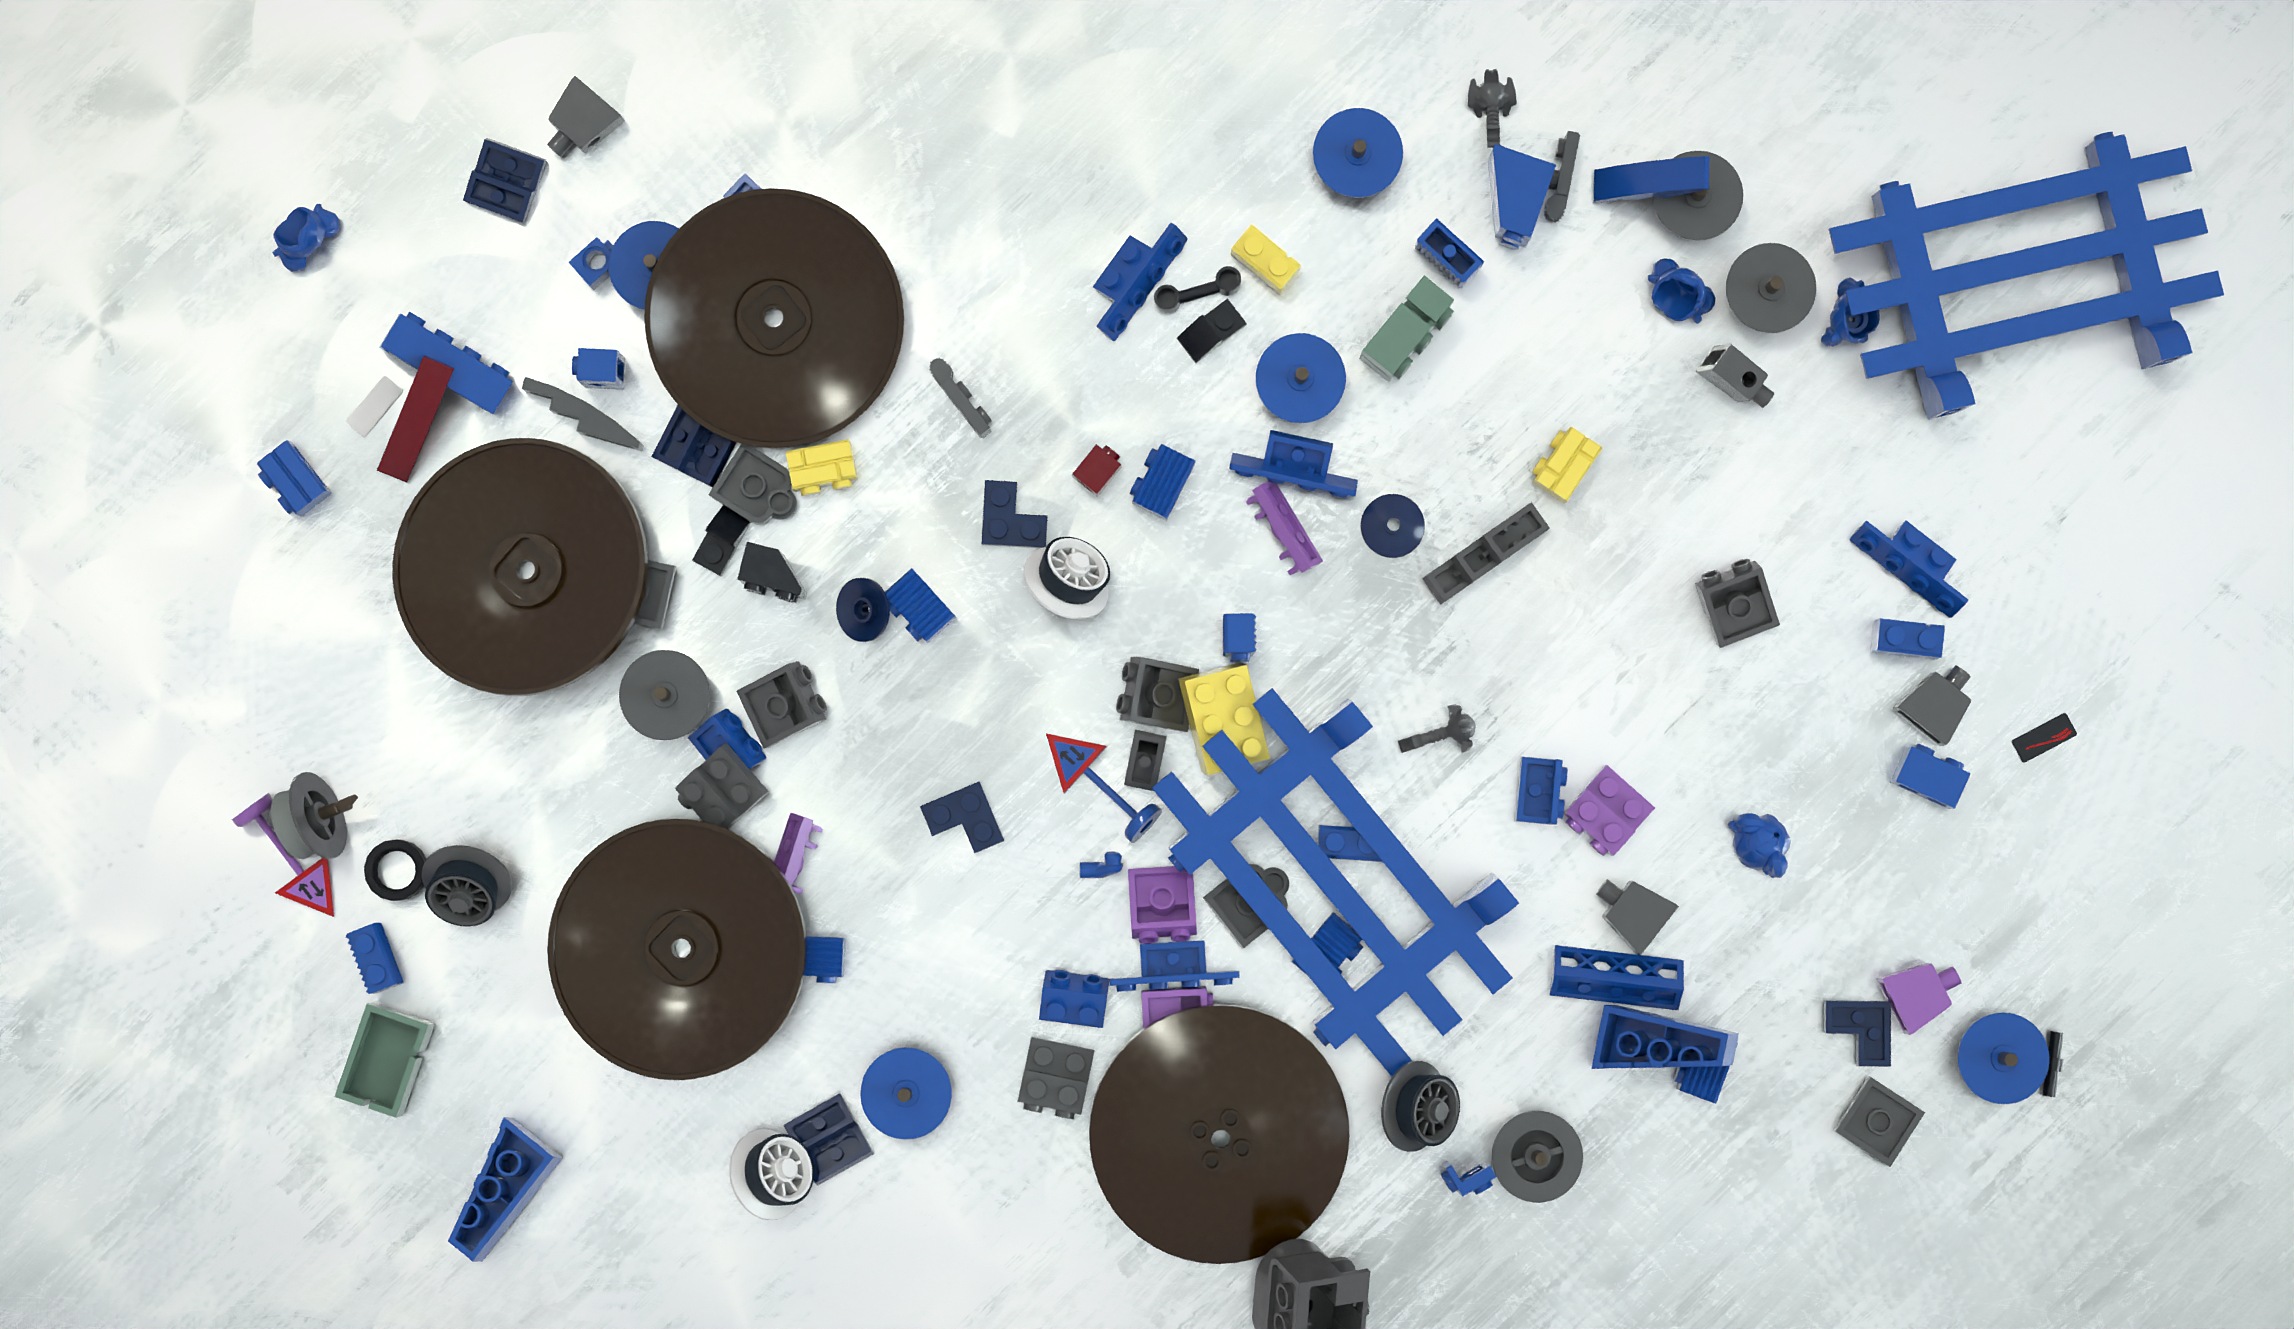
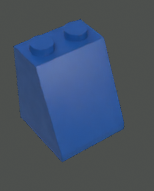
M1495 144L1488 159L1495 238L1501 239V245L1518 250L1519 246L1525 248L1532 237L1556 164Z

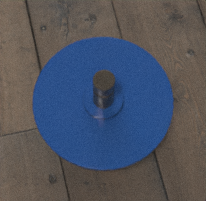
M1350 108L1334 114L1321 126L1314 141L1313 160L1317 173L1329 188L1344 196L1362 198L1383 191L1394 181L1402 165L1403 145L1397 129L1385 116L1366 108Z
M661 221L642 222L627 229L614 243L609 256V276L617 293L630 305L645 310V299L652 271L661 252L679 228Z
M1295 333L1279 338L1264 351L1257 365L1256 388L1261 401L1271 413L1288 422L1310 423L1325 417L1338 405L1345 390L1346 371L1342 358L1330 343L1312 334Z
M1994 1013L1980 1018L1966 1030L1958 1048V1067L1967 1087L1978 1097L1996 1104L2017 1103L2030 1097L2042 1085L2049 1068V1050L2040 1030L2026 1018L2012 1013Z
M898 1048L882 1054L869 1066L862 1080L860 1097L864 1113L876 1129L896 1139H915L932 1132L944 1120L950 1108L952 1088L945 1068L932 1055L915 1048Z

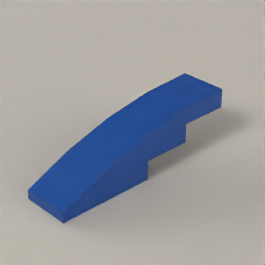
M1710 157L1664 159L1595 169L1594 202L1606 203L1621 199L1639 200L1654 196L1667 198L1708 190Z

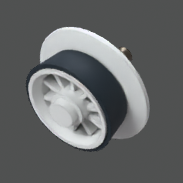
M1059 537L1052 540L1047 547L1034 551L1025 563L1024 579L1027 588L1032 596L1049 611L1065 618L1079 620L1094 617L1105 607L1108 601L1109 592L1107 584L1110 580V568L1101 552L1088 542L1074 537Z
M760 1129L743 1136L734 1147L730 1158L729 1176L736 1198L749 1213L760 1219L777 1220L791 1214L809 1194L814 1180V1167L808 1150L798 1139L773 1130Z

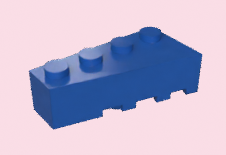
M410 311L407 316L401 313L398 314L379 348L392 353L401 361L417 370L424 355L454 367L447 387L490 414H494L513 382L507 378L510 372L494 362L491 367L479 361L482 355L466 345L463 350L452 345L451 343L454 338L438 328L435 333L424 328L423 326L426 321Z
M1604 1005L1591 1069L1733 1065L1739 1033L1624 1006Z
M503 1118L495 1142L491 1144L487 1153L486 1162L481 1173L476 1177L468 1201L465 1202L448 1239L450 1244L472 1262H483L563 1159L514 1118Z

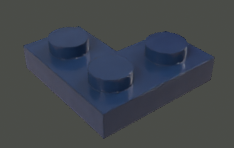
M985 480L981 544L1026 548L1046 547L1048 516L1016 514L1017 482Z
M980 781L920 806L932 836L962 824L974 853L1004 841Z
M1824 1001V1033L1856 1034V1066L1891 1067V1001Z

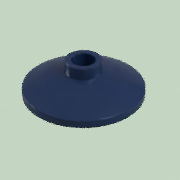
M1386 494L1374 499L1366 507L1361 518L1360 528L1363 540L1373 552L1387 558H1399L1411 553L1420 544L1424 535L1425 521L1420 508L1414 501L1403 495ZM1390 519H1396L1399 522L1398 530L1392 531L1388 528L1387 523Z
M861 577L848 581L842 587L836 603L837 619L842 630L847 636L858 642L875 640L884 632L889 621L890 607L885 591L877 582Z

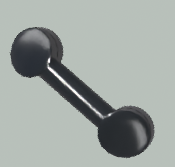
M1225 266L1217 272L1215 281L1178 291L1172 285H1162L1155 291V305L1162 312L1173 313L1179 309L1180 304L1216 293L1225 296L1233 295L1241 286V274L1236 268Z

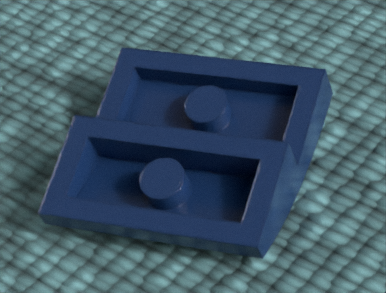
M485 138L476 168L471 171L463 201L524 222L538 189L547 159L493 139Z
M677 405L651 457L713 488L736 442L711 432L697 423Z
M840 1093L783 1125L788 1135L798 1139L808 1150L814 1167L813 1181L817 1186L874 1154Z

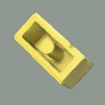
M1252 224L1231 248L1230 254L1279 295L1301 268V264L1292 257H1287V253Z
M1570 427L1566 433L1562 430L1557 433L1550 444L1554 451L1548 460L1542 456L1532 471L1536 475L1532 483L1564 504L1568 501L1602 450L1600 445L1573 427Z
M849 439L786 451L792 488L795 492L801 491V496L820 493V487L832 485L833 490L848 488L852 486L851 481L858 480L852 445Z

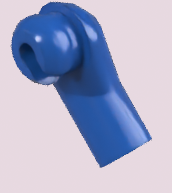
M1111 851L1105 854V862H1080V878H1105L1120 872L1123 867V863H1121L1122 855L1119 852Z

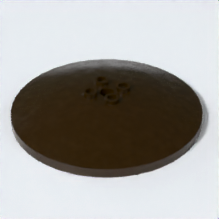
M768 188L740 192L722 198L696 213L678 229L661 252L652 271L645 299L644 324L648 350L654 368L668 393L684 412L697 423L726 439L756 447L784 448L809 444L826 438L855 421L872 405L886 386L895 368L903 338L904 309L901 289L894 267L883 247L864 224L840 206L822 197L791 189ZM771 308L779 309L783 315L781 324L776 327L768 326L764 321L766 311Z
M510 438L486 443L460 454L440 468L423 485L407 509L396 538L392 562V580L397 608L407 632L422 654L434 666L456 681L480 691L504 696H532L555 691L579 681L603 664L616 651L634 624L642 604L648 575V553L642 523L635 506L619 482L604 467L576 449L557 442L535 438ZM526 562H532L535 568L534 574L528 579H522L519 573L520 567Z
M692 819L656 820L627 828L611 836L593 849L574 869L564 884L552 913L548 932V967L551 983L564 1015L579 1036L598 1054L611 1063L642 1076L664 1080L696 1079L728 1070L744 1062L763 1048L781 1029L798 999L803 984L807 960L806 929L798 899L781 869L757 845L728 828L709 822ZM679 939L687 940L691 947L690 953L684 958L679 957L674 951V945Z
M1209 1004L1185 1008L1154 1021L1133 1036L1113 1058L1098 1085L1093 1100L1089 1125L1090 1153L1098 1184L1106 1200L1123 1223L1138 1237L1167 1254L1189 1261L1211 1264L1237 1263L1265 1256L1276 1245L1287 1240L1296 1239L1305 1232L1323 1213L1340 1184L1347 1161L1350 1137L1349 1118L1341 1087L1332 1068L1316 1046L1293 1026L1269 1013L1230 1004ZM1218 1130L1226 1131L1230 1135L1229 1143L1224 1147L1215 1146L1211 1142L1214 1132Z

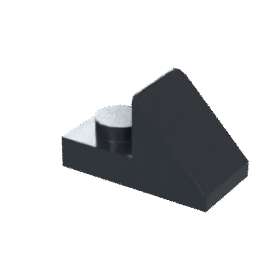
M1227 298L1205 316H1199L1176 339L1196 364L1247 326V323Z
M723 505L706 527L705 531L707 534L692 561L722 576L751 522Z

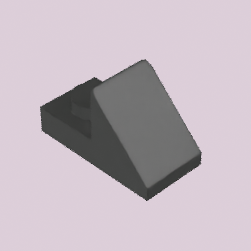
M1135 729L1124 785L1154 791L1152 787L1158 782L1167 736Z

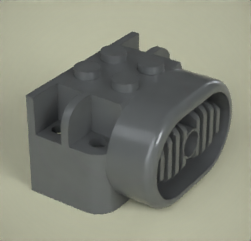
M1305 1239L1284 1241L1273 1247L1263 1257L1257 1268L1252 1309L1254 1328L1365 1329L1366 1316L1369 1314L1368 1293L1371 1271L1368 1268L1355 1270L1352 1261L1346 1257L1329 1258L1311 1241Z

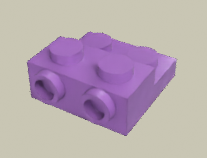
M1605 765L1564 811V814L1568 817L1565 823L1577 834L1580 835L1584 831L1593 839L1589 844L1602 856H1605L1606 853L1614 856L1655 807L1613 769Z
M1175 866L1128 869L1132 939L1139 938L1140 943L1151 944L1157 942L1158 937L1171 936L1172 941L1184 942L1191 938L1190 935H1197L1193 873L1190 875L1185 869L1180 873Z
M1206 986L1142 990L1143 1029L1154 1021L1182 1009L1214 1004L1213 993H1207Z

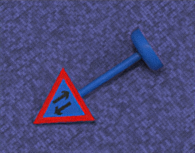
M1046 733L1064 794L1084 773L1132 818L1124 832L1125 837L1131 843L1137 841L1152 827L1162 813V809L1158 805L1148 804L1137 812L1089 768L1107 746Z

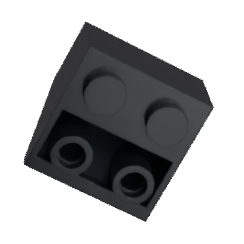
M751 542L746 543L737 580L744 584L743 589L764 596L767 590L776 592L775 597L791 603H797L798 598L806 600L807 592L785 555L780 550Z

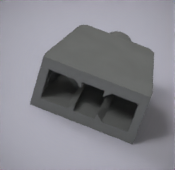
M574 76L548 117V121L558 132L546 145L559 157H562L572 144L577 146L582 152L587 153L622 125L625 120L621 114L578 77Z
M1732 344L1714 346L1696 370L1699 375L1738 402L1753 400L1764 408L1774 396V392L1763 384L1768 374Z
M1957 665L1954 666L1946 678L1937 672L1930 673L1897 702L1892 709L1939 746H1945L1950 742L1971 703V699L1960 691L1971 676Z
M1607 879L1596 892L1597 896L1610 905L1602 915L1603 919L1637 955H1642L1679 907L1672 901L1634 881H1629L1621 890Z

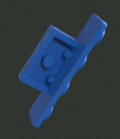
M1170 223L1153 248L1129 235L1093 285L1097 292L1113 301L1096 326L1110 340L1115 341L1126 329L1128 322L1138 308L1145 303L1147 296L1156 283L1162 279L1171 262L1182 251L1188 238L1175 224Z
M1270 430L1264 459L1232 453L1229 469L1235 470L1241 476L1252 477L1258 475L1267 477V480L1273 483L1283 484L1290 482L1298 484L1300 488L1314 491L1322 489L1329 491L1330 494L1342 498L1348 497V495L1355 496L1357 491V479L1327 473L1333 443Z
M1867 520L1851 536L1850 541L1859 547L1860 550L1876 560L1887 571L1894 574L1949 618H1952L1968 602L1969 599L1943 580L1957 559L1907 520L1899 526L1891 539Z
M1205 940L1140 944L1142 977L1109 979L1110 986L1116 985L1117 992L1135 991L1136 984L1149 983V990L1169 988L1168 982L1181 981L1182 988L1201 986V980L1214 979V986L1232 985L1233 978H1240L1239 971L1207 973Z

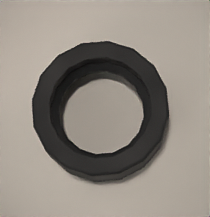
M398 839L384 841L375 846L366 858L364 865L365 881L370 890L380 898L390 901L410 899L417 895L424 887L422 868L427 858L423 851L411 842ZM393 851L406 853L415 864L416 872L414 879L408 886L402 889L388 888L378 877L380 860L384 855Z

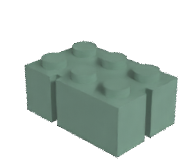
M1425 275L1405 298L1407 301L1398 306L1365 346L1359 359L1388 382L1394 376L1399 380L1413 362L1410 358L1414 352L1420 355L1433 338L1430 332L1434 327L1441 330L1454 312L1450 308L1454 299Z
M367 1003L334 1097L360 1106L369 1104L368 1109L395 1118L403 1116L423 1057L417 1054L426 1051L435 1023L377 1003Z

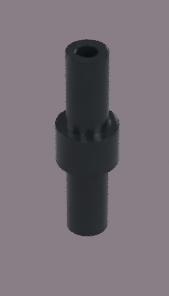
M2050 1031L2048 1047L2049 1068L2044 1079L2042 1096L2056 1097L2058 1074L2063 1069L2064 1059L2060 1058L2064 1033Z

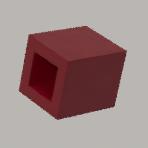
M1096 444L1072 473V477L1098 497L1122 468L1118 462L1120 456L1109 446L1105 445L1102 449Z

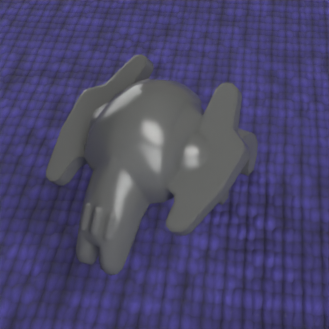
M1486 69L1484 72V83L1480 84V86L1476 85L1474 78L1471 79L1468 90V107L1474 109L1478 118L1482 117V109L1486 111L1487 148H1493L1495 144L1500 145L1499 110L1503 108V116H1508L1511 107L1517 104L1513 79L1508 77L1506 85H1503V83L1499 82L1497 69Z
M1460 705L1447 706L1449 710L1448 725L1434 729V731L1430 730L1428 733L1417 734L1399 740L1398 744L1401 753L1423 747L1429 743H1435V741H1441V739L1445 740L1447 737H1452L1453 740L1457 741L1462 753L1467 752L1473 746V742L1469 738L1473 737L1475 733V721L1468 714H1461L1462 708Z

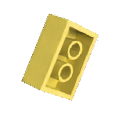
M1239 662L1178 679L1202 773L1212 775L1223 772L1202 747L1221 730L1225 732L1250 764L1270 759L1259 712L1252 705L1256 702L1247 664Z

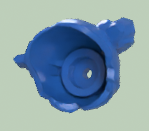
M316 204L313 210L306 207L295 208L273 233L274 240L278 246L272 252L274 257L279 256L283 265L292 272L302 271L306 266V258L313 254L316 248L322 244L324 237L329 238L337 235L340 228V219L336 213L323 209L322 204Z
M1660 259L1653 264V271L1651 275H1648V281L1654 284L1651 298L1656 308L1674 321L1680 322L1691 317L1695 323H1700L1702 321L1701 315L1710 312L1715 305L1716 297L1712 289L1704 285L1703 280L1698 274L1688 268H1680L1672 259Z
M1849 277L1838 285L1837 294L1839 298L1836 300L1830 315L1831 326L1826 328L1820 340L1825 346L1834 347L1842 341L1863 344L1868 340V334L1875 331L1879 325V310L1851 316L1852 322L1849 321L1850 313L1844 291L1865 286L1864 281L1859 280L1857 282Z
M1753 813L1739 815L1736 821L1733 820L1728 823L1729 828L1736 832L1733 838L1734 851L1743 865L1754 870H1763L1771 878H1781L1786 873L1788 863L1785 854L1790 848L1791 842L1785 826L1775 816L1770 814L1758 816Z

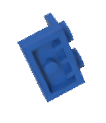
M727 708L713 715L688 737L705 760L725 743L733 749L750 770L766 759L760 744L750 737L742 727L740 719Z

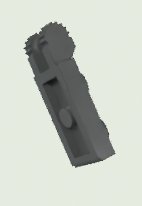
M1567 131L1565 138H1559L1555 157L1561 159L1559 169L1554 170L1549 185L1550 189L1555 190L1554 195L1546 201L1544 208L1546 210L1544 211L1545 219L1551 223L1559 222V219H1562L1561 216L1563 217V213H1565L1564 210L1567 205L1580 139L1578 132Z
M940 357L934 359L929 365V370L933 374L932 377H934L980 438H985L992 432L988 426L992 421L981 406L975 409L968 399L972 397V394L962 381H959L957 384L953 381L954 372L950 365L946 364L947 362L944 359H940Z

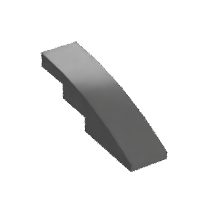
M525 376L521 389L526 393L551 399L549 410L552 413L579 420L576 431L581 435L643 451L644 445L615 420L591 404L557 387Z
M1531 502L1422 579L1441 605L1549 530L1550 527Z

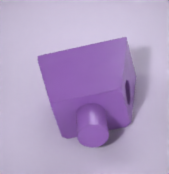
M1924 963L1876 978L1887 1001H1891V1009L1903 1033L1908 1035L1915 1033L1949 1008L1952 1002L1946 991L1962 984L1953 966L1937 974L1932 963Z

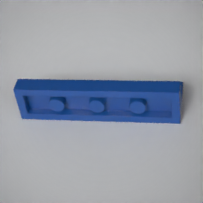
M1555 945L1553 974L1550 983L1551 996L1679 1010L1684 991V960ZM1561 957L1573 958L1579 965L1576 967L1561 966ZM1598 961L1606 962L1611 969L1608 971L1599 970L1593 964ZM1629 965L1638 966L1644 972L1640 975L1631 974L1625 968ZM1661 969L1675 970L1676 979L1664 978L1658 971Z

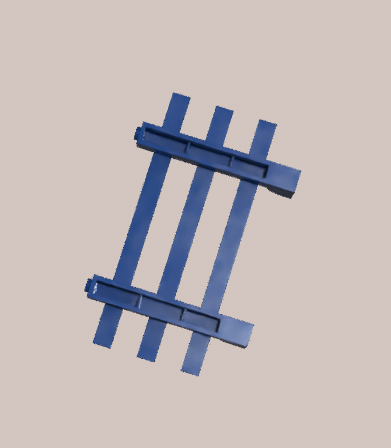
M2106 132L2094 136V141L2085 147L2090 166L2089 169L1916 208L1910 183L1899 185V181H1892L1880 185V190L1871 196L1876 218L1828 229L1834 254L1881 243L1884 245L1892 280L1844 291L1850 317L1894 306H1899L1908 343L1861 353L1860 357L1866 379L1915 368L1927 419L1929 420L1959 413L1976 404L1968 379L1962 371H1957L1955 358L2126 318L2129 319L2141 369L2172 363L2192 354L2186 331L2178 321L2172 320L2170 308L2224 296L2219 272L2217 270L2163 283L2154 246L2207 234L2208 229L2203 210L2200 208L2147 221L2138 184L2191 172L2192 167L2187 147L2184 146L2131 159L2125 134L2114 136L2113 132ZM2097 194L2105 231L1937 270H1932L1923 236L1924 233ZM2113 256L2122 293L1951 333L1947 331L1939 296Z
M1271 688L1252 705L1288 747L1260 772H1257L1225 732L1221 730L1202 747L1238 789L1236 792L1207 814L1172 771L1152 787L1187 830L1184 835L1168 847L1172 853L1168 859L1180 873L1185 869L1190 875L1207 860L1211 859L1332 1004L1313 1020L1317 1027L1313 1033L1325 1047L1330 1043L1336 1050L1356 1033L1387 1072L1393 1076L1400 1067L1411 1062L1412 1059L1376 1016L1404 992H1407L1441 1035L1444 1036L1463 1019L1426 974L1456 950L1489 991L1495 994L1513 977L1476 933L1485 925H1490L1506 915L1519 902L1494 873H1490L1452 905L1331 759L1336 753L1351 745L1373 727L1353 701L1346 699L1308 731L1275 690ZM1310 775L1431 919L1432 922L1405 945L1401 946L1281 801L1283 797ZM1259 817L1264 820L1382 962L1381 965L1353 988L1230 842Z

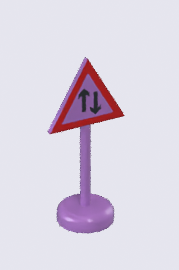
M269 793L231 819L237 827H244L255 819L298 875L277 890L275 894L334 917L328 859L321 858L304 871L294 857L291 858L287 855L276 833L261 815L271 807L273 798Z

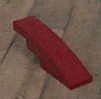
M423 356L377 471L407 483L454 367L428 356Z

